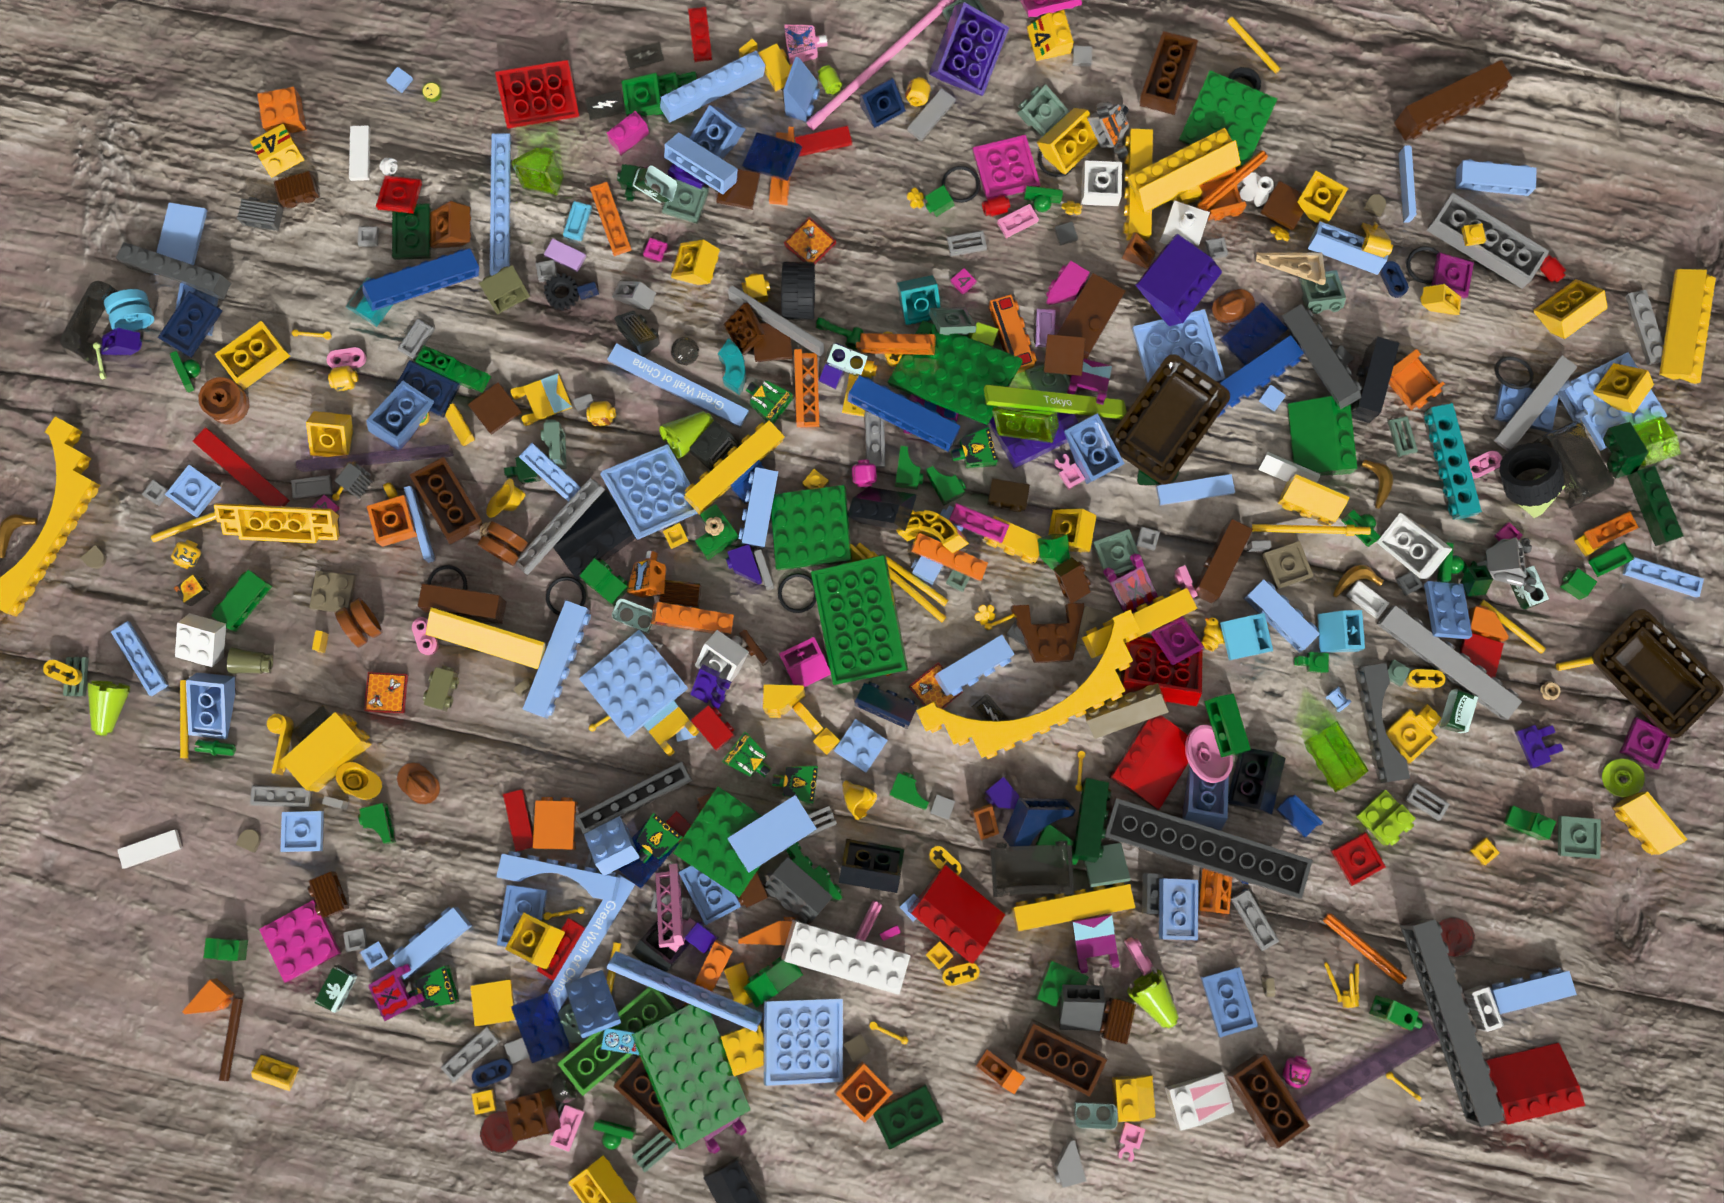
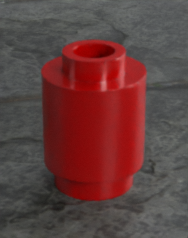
M1004 194L987 198L986 201L982 202L985 216L993 217L1004 214L1010 208L1009 198L1005 197Z
M1549 255L1544 259L1539 270L1552 283L1554 280L1559 282L1566 276L1564 272L1567 269L1556 257L1553 258Z

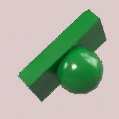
M1026 186L1024 200L1034 201V208L1041 213L1048 211L1052 203L1060 204L1063 197V190L1033 186Z
M177 351L170 353V357L188 393L195 391L189 378H195L200 374L201 365L192 359L186 360L182 364Z
M1353 509L1341 520L1345 525L1370 527V535L1355 534L1367 547L1371 546L1381 537L1374 530L1376 520L1371 514H1362L1360 516Z
M1446 543L1452 550L1438 566L1437 582L1447 583L1451 581V573H1460L1464 568V560L1460 556L1453 555L1454 543Z
M1624 542L1588 560L1596 576L1600 577L1635 558Z
M597 1119L593 1126L594 1130L604 1132L602 1143L607 1149L611 1150L620 1146L622 1137L632 1140L636 1133L635 1128L602 1119Z

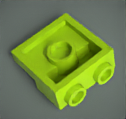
M1383 790L1356 815L1383 846L1396 844L1400 840L1398 835L1403 831L1406 833L1414 827L1412 822L1416 819L1387 790Z

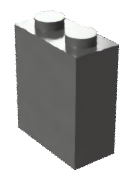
M1062 984L1058 1012L1059 1030L1100 1031L1105 1004L1103 986Z

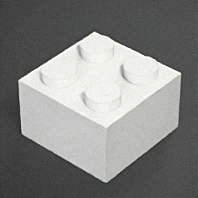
M1085 160L1082 168L1081 204L1118 206L1122 193V162Z
M189 613L177 622L175 657L213 667L224 657L226 623Z

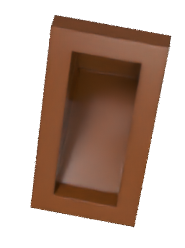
M1133 232L1122 259L1148 269L1156 252L1136 232Z
M992 804L971 811L981 840L999 834Z

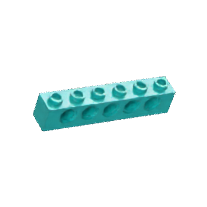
M1451 403L1431 407L1425 412L1424 421L1429 427V440L1433 443L1434 458L1439 465L1438 474L1443 480V493L1449 503L1448 512L1452 515L1453 520L1476 516L1482 510L1454 405ZM1439 423H1442L1445 429H1441ZM1443 441H1447L1449 443V447H1446ZM1448 458L1453 460L1454 466L1448 462ZM1453 476L1459 480V484L1454 482ZM1458 494L1463 497L1464 502L1458 499Z

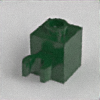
M622 164L621 171H618L617 181L620 182L621 189H626V201L634 202L635 191H640L633 186L637 169L643 167Z
M519 457L515 458L516 467L504 468V474L507 478L518 476V480L522 484L541 481L540 476Z
M1472 561L1469 567L1464 562L1465 565L1462 570L1464 576L1460 583L1463 584L1467 596L1486 595L1493 581L1486 565L1478 566L1475 561Z

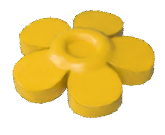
M912 188L911 192L907 193V199L911 201L910 206L912 208H922L924 206L922 201L924 195L917 188Z
M1067 201V203H1062L1061 206L1065 213L1071 215L1073 212L1081 214L1082 205L1074 201Z
M1275 226L1270 229V232L1275 234L1274 237L1277 240L1283 239L1288 241L1290 239V233L1282 229V227Z
M981 604L978 607L979 612L974 615V618L980 621L981 625H985L988 623V620H994L995 614L992 613L994 607L991 604L987 605V607Z

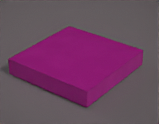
M1438 253L1431 286L1445 284L1461 296V298H1467L1474 262Z
M1183 616L1151 633L1172 665L1204 648Z
M1636 717L1632 721L1619 753L1657 770L1661 765L1671 738L1665 735L1658 727Z

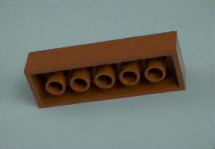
M1500 60L1406 106L1394 124L1404 141L1411 138L1415 140L1423 132L1435 130L1441 123L1447 124L1458 115L1460 117L1464 116L1474 107L1475 109L1480 108L1488 100H1496L1501 96V92L1508 87L1507 84L1512 80V76L1503 61Z

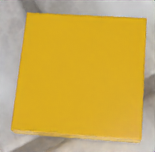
M1411 708L1385 730L1392 745L1406 758L1408 764L1438 738L1432 731L1428 732L1415 718L1416 714Z
M511 979L470 986L475 1026L516 1020Z

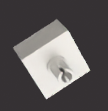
M1174 201L1159 242L1167 245L1175 234H1179L1198 248L1210 212Z
M716 630L704 644L695 666L700 669L704 664L720 672V678L732 682L738 675L749 652L741 647L743 645L742 638L735 635L730 639Z

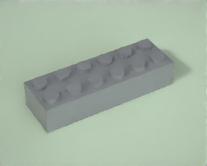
M1454 193L1447 198L1427 229L1431 234L1520 288H1524L1533 279L1549 253L1547 249ZM1482 223L1486 238L1484 244L1465 246L1461 228L1466 225Z

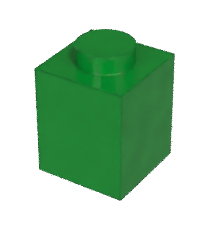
M944 185L925 196L927 210L930 214L933 212L936 217L955 206Z
M1577 568L1565 573L1560 587L1580 600L1588 597L1597 581Z

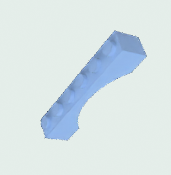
M509 851L508 854H501L497 878L521 882L537 874L558 873L578 882L593 898L616 901L621 878L615 877V872L603 876V874L596 873V868L585 866V869L581 870L577 869L578 865L566 863L565 866L558 865L559 861L552 859L542 862L539 861L540 857L528 855L527 858L520 857L521 853Z

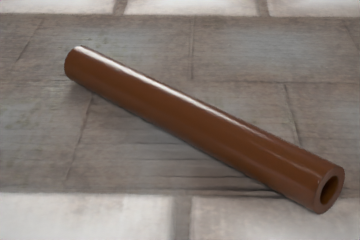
M233 998L219 1081H229L243 998Z

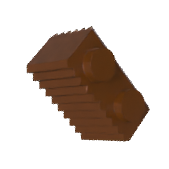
M310 171L274 180L278 200L283 207L293 208L298 203H311L320 197L315 178Z
M1072 557L1054 567L1053 570L1063 596L1071 604L1091 592L1089 588L1091 583L1087 576L1084 575L1086 570L1080 561L1077 562Z
M665 580L664 594H660L659 602L699 609L702 586L700 583Z
M330 871L309 880L308 892L311 897L315 898L317 904L314 907L318 916L321 915L322 918H328L349 909L336 871Z
M1110 997L1104 1006L1106 1018L1105 1021H1101L1099 1033H1102L1101 1037L1127 1045L1136 1004Z

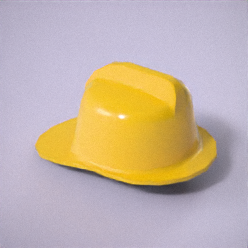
M513 479L506 480L503 486L490 499L486 509L487 516L493 518L502 510H516L525 497L524 491L514 485Z
M356 762L344 763L336 772V781L345 793L357 798H375L382 789L380 777Z

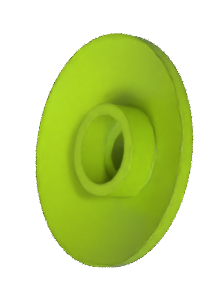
M1617 759L1608 763L1604 768L1602 782L1605 788L1613 795L1629 797L1637 794L1642 789L1645 775L1642 768L1634 761ZM1621 777L1627 778V782L1622 783L1619 781V779Z

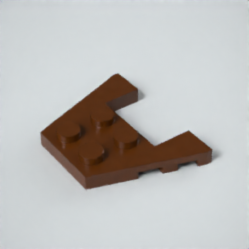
M1084 603L1066 604L1067 623L1031 624L1029 605H1012L1010 607L1012 614L1015 615L1017 620V626L1022 631L1025 638L1024 642L1034 663L1071 662L1073 660Z

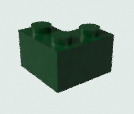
M1631 422L1608 428L1603 437L1605 446L1612 453L1606 463L1607 469L1613 474L1615 479L1638 471L1649 451Z

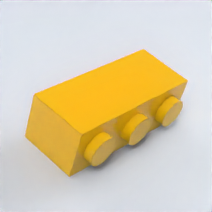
M993 516L994 519L1008 524L1009 527L1002 544L984 537L983 540L986 541V544L994 548L997 546L1003 548V551L1009 555L1014 556L1016 554L1027 563H1036L1039 557L1038 539L1042 537Z

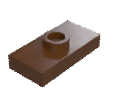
M747 630L741 631L739 634L747 644L745 649L749 652V655L751 657L755 655L762 666L766 665L768 658Z

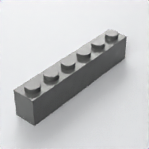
M1300 304L1283 314L1282 318L1285 326L1304 352V355L1339 408L1342 409L1360 399V390L1362 388L1359 382L1352 380L1350 377L1352 373L1349 367L1342 365L1340 354L1338 351L1334 352L1332 350V342L1328 336L1324 338L1322 335L1323 329L1318 322L1314 323L1312 320L1314 316L1310 309H1305Z
M680 762L575 816L582 833L585 834L619 816L623 817L693 780L685 764Z

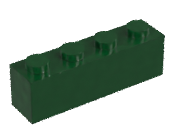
M1655 465L1628 475V481L1655 547L1684 537Z
M1086 778L1082 784L1083 788L1081 791L1072 858L1096 863L1103 855L1104 846H1101V840L1105 838L1106 827L1103 825L1104 819L1107 820L1109 808H1106V803L1110 800L1111 789H1109V782Z

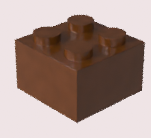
M552 1088L519 1095L505 1101L514 1142L546 1135L561 1128Z

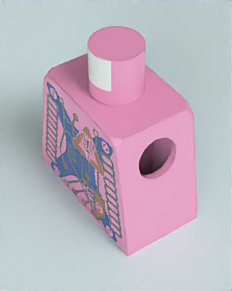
M784 25L789 64L793 65L795 57H799L802 62L816 59L818 57L817 47L827 46L826 35L815 36L814 26Z

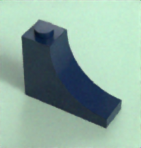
M1019 798L1003 839L1014 850L1028 849L1034 838L1046 826L1059 819L1073 817L1076 810L1066 799Z

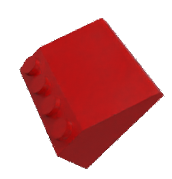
M570 60L495 72L507 129L580 117Z
M1137 637L1125 643L1133 661L1129 663L1130 667L1121 671L1120 681L1125 689L1122 695L1139 691L1149 685L1158 684L1166 702L1197 707L1202 695L1203 649L1172 665L1155 639Z
M1161 715L1146 720L1109 778L1159 810L1188 765L1185 749L1188 735Z
M945 864L908 910L910 914L971 964L976 961L986 948L1005 917L1001 910Z
M1558 1042L1484 1060L1490 1068V1073H1488L1490 1079L1497 1089V1100L1504 1109V1120L1500 1121L1501 1123L1509 1125L1585 1106L1580 1085Z

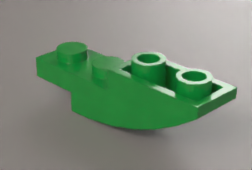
M425 345L415 360L421 366L458 382L461 386L468 389L472 388L483 393L491 378L488 373L461 363L454 357Z
M798 842L785 849L798 867L833 896L830 901L838 902L843 898L839 886L833 884L829 879L831 876L827 869L822 868L820 865L813 869L811 867L813 866L812 861L808 856L804 857Z

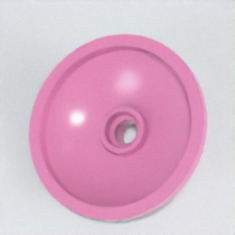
M1200 725L1192 729L1187 736L1185 746L1186 757L1190 767L1204 781L1217 783L1225 780L1232 770L1233 755L1221 758L1212 726Z

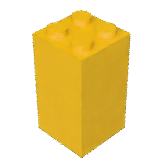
M334 712L280 761L305 790L319 792L336 777V772L342 764L353 762L372 743L368 740L370 736L363 729L360 731L357 728L356 724L358 723L351 715L347 716L345 713Z

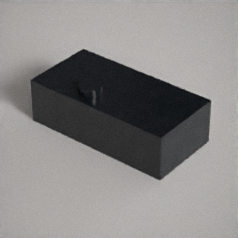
M1377 336L1366 348L1362 365H1359L1356 376H1358L1357 381L1362 390H1360L1361 398L1351 403L1352 419L1370 423L1381 413L1400 343Z

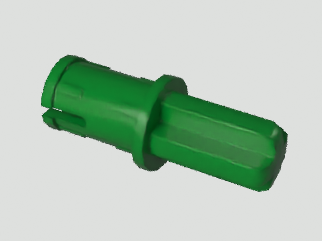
M198 739L195 745L199 746L195 747L196 752L211 753L214 756L217 754L233 756L236 752L234 744L220 743L218 740L212 742Z

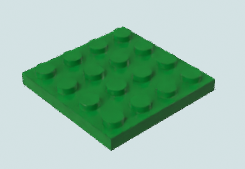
M1210 70L1179 141L1191 145L1225 128L1233 141L1236 140L1241 162L1239 166L1242 167L1251 159L1277 102V98Z
M844 485L774 494L771 515L776 570L852 561L846 487Z
M717 787L673 854L740 898L760 866L748 872L728 838L762 817V815L720 787Z

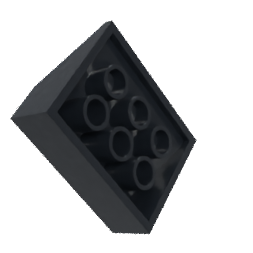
M604 491L553 548L574 577L579 580L581 579V573L594 558L599 562L601 559L606 561L636 539L616 502L607 491Z

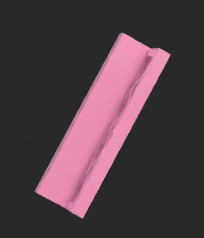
M677 863L669 864L670 871L656 873L660 948L684 944L681 883ZM670 878V885L665 888L661 885V879ZM666 894L671 896V902L668 905L662 902ZM667 912L672 914V920L669 923L662 920V917ZM668 930H671L674 939L663 940V935Z

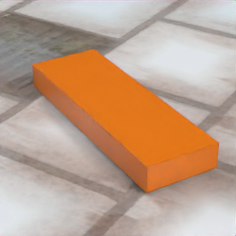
M1629 511L1584 532L1592 549H1595L1639 527Z

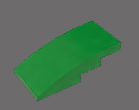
M696 71L680 75L673 72L660 76L657 73L621 81L626 115L629 116L634 111L640 116L664 114L660 108L661 97L697 80Z

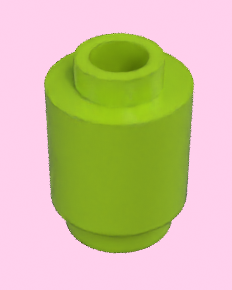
M830 65L820 68L818 78L827 94L839 92L842 83L835 69Z

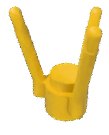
M1325 962L1324 965L1336 992L1337 1001L1342 1002L1343 1008L1358 1007L1359 964H1355L1354 978L1353 973H1349L1350 989L1343 990V994H1341L1328 963Z

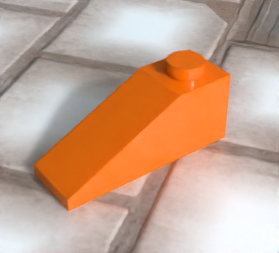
M784 917V921H777L738 939V944L785 946L792 921L796 920V917Z

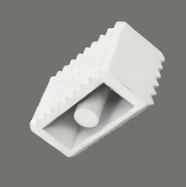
M1481 985L1464 991L1463 994H1465L1466 1001L1469 1002V1009L1473 1014V1021L1476 1022V1029L1489 1032L1504 1026L1490 987Z

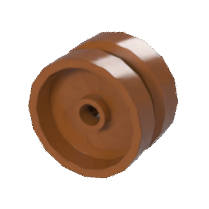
M217 377L207 381L201 387L198 395L201 409L214 420L225 425L241 421L246 416L250 407L247 393L231 379Z
M491 521L487 532L495 540L488 536H482L477 545L500 560L515 566L519 557L511 548L523 552L528 542L509 528Z
M360 597L350 603V609L342 607L335 612L341 628L358 648L368 642V636L376 638L383 633L376 616Z

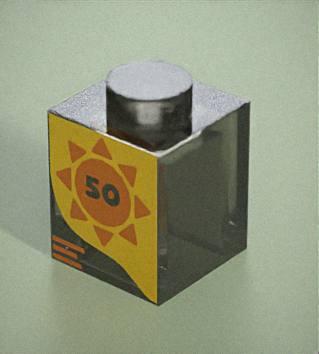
M194 574L174 587L183 603L189 606H193L210 594L207 588L209 587L207 581L203 577L200 578Z

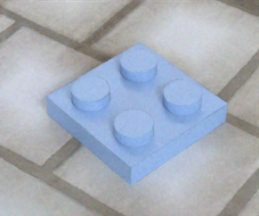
M188 465L165 495L198 518L221 487L194 467Z
M855 719L834 752L867 773L888 740Z
M324 811L282 812L281 852L323 851Z

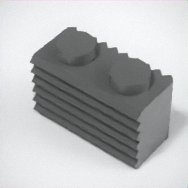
M255 197L241 199L237 219L242 225L279 231L284 210L278 202L273 200L262 202Z
M349 462L334 480L358 499L363 496V493L373 483L369 478L370 473L357 463L353 466Z

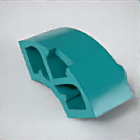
M728 338L718 352L719 361L725 365L723 383L724 386L740 396L746 382L745 363L739 348Z

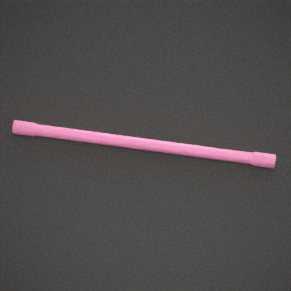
M956 0L939 1L929 13L846 88L806 121L808 127L811 130L817 128L828 115L934 21L944 8Z

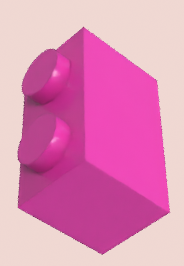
M636 111L607 132L610 144L620 155H623L649 135L646 122Z

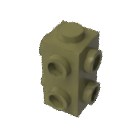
M442 665L441 669L435 667L434 671L430 673L429 689L423 695L425 706L446 712L448 708H451L453 703L452 694L459 684L458 674L453 672V668Z

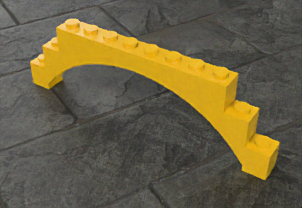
M56 416L45 431L50 437L56 462L55 495L49 516L39 537L26 555L13 568L0 577V610L16 617L23 611L24 604L28 598L34 594L38 582L44 578L47 568L55 561L56 554L65 545L68 535L76 528L77 521L86 512L89 502L97 495L98 488L100 487L96 482L81 475L88 468L89 462L92 459L73 448L80 440L82 431Z
M1131 610L1112 618L1114 625L1110 640L1096 668L1076 691L1058 704L1045 711L1024 718L1005 721H984L953 714L937 707L936 703L933 702L916 710L925 731L931 730L934 733L942 729L941 725L944 724L954 745L958 743L959 746L970 742L969 738L972 737L981 758L986 756L987 759L998 755L997 751L1002 748L1007 751L1015 747V742L1022 740L1024 743L1032 739V734L1036 732L1043 734L1050 731L1051 725L1056 723L1058 726L1069 722L1068 718L1073 715L1077 718L1086 714V709L1092 706L1094 709L1105 705L1104 701L1109 698L1112 701L1123 696L1122 692L1125 689L1115 669L1119 668L1122 671L1130 667L1129 663L1133 661L1123 639L1126 638L1127 641L1138 637L1137 633L1141 631Z

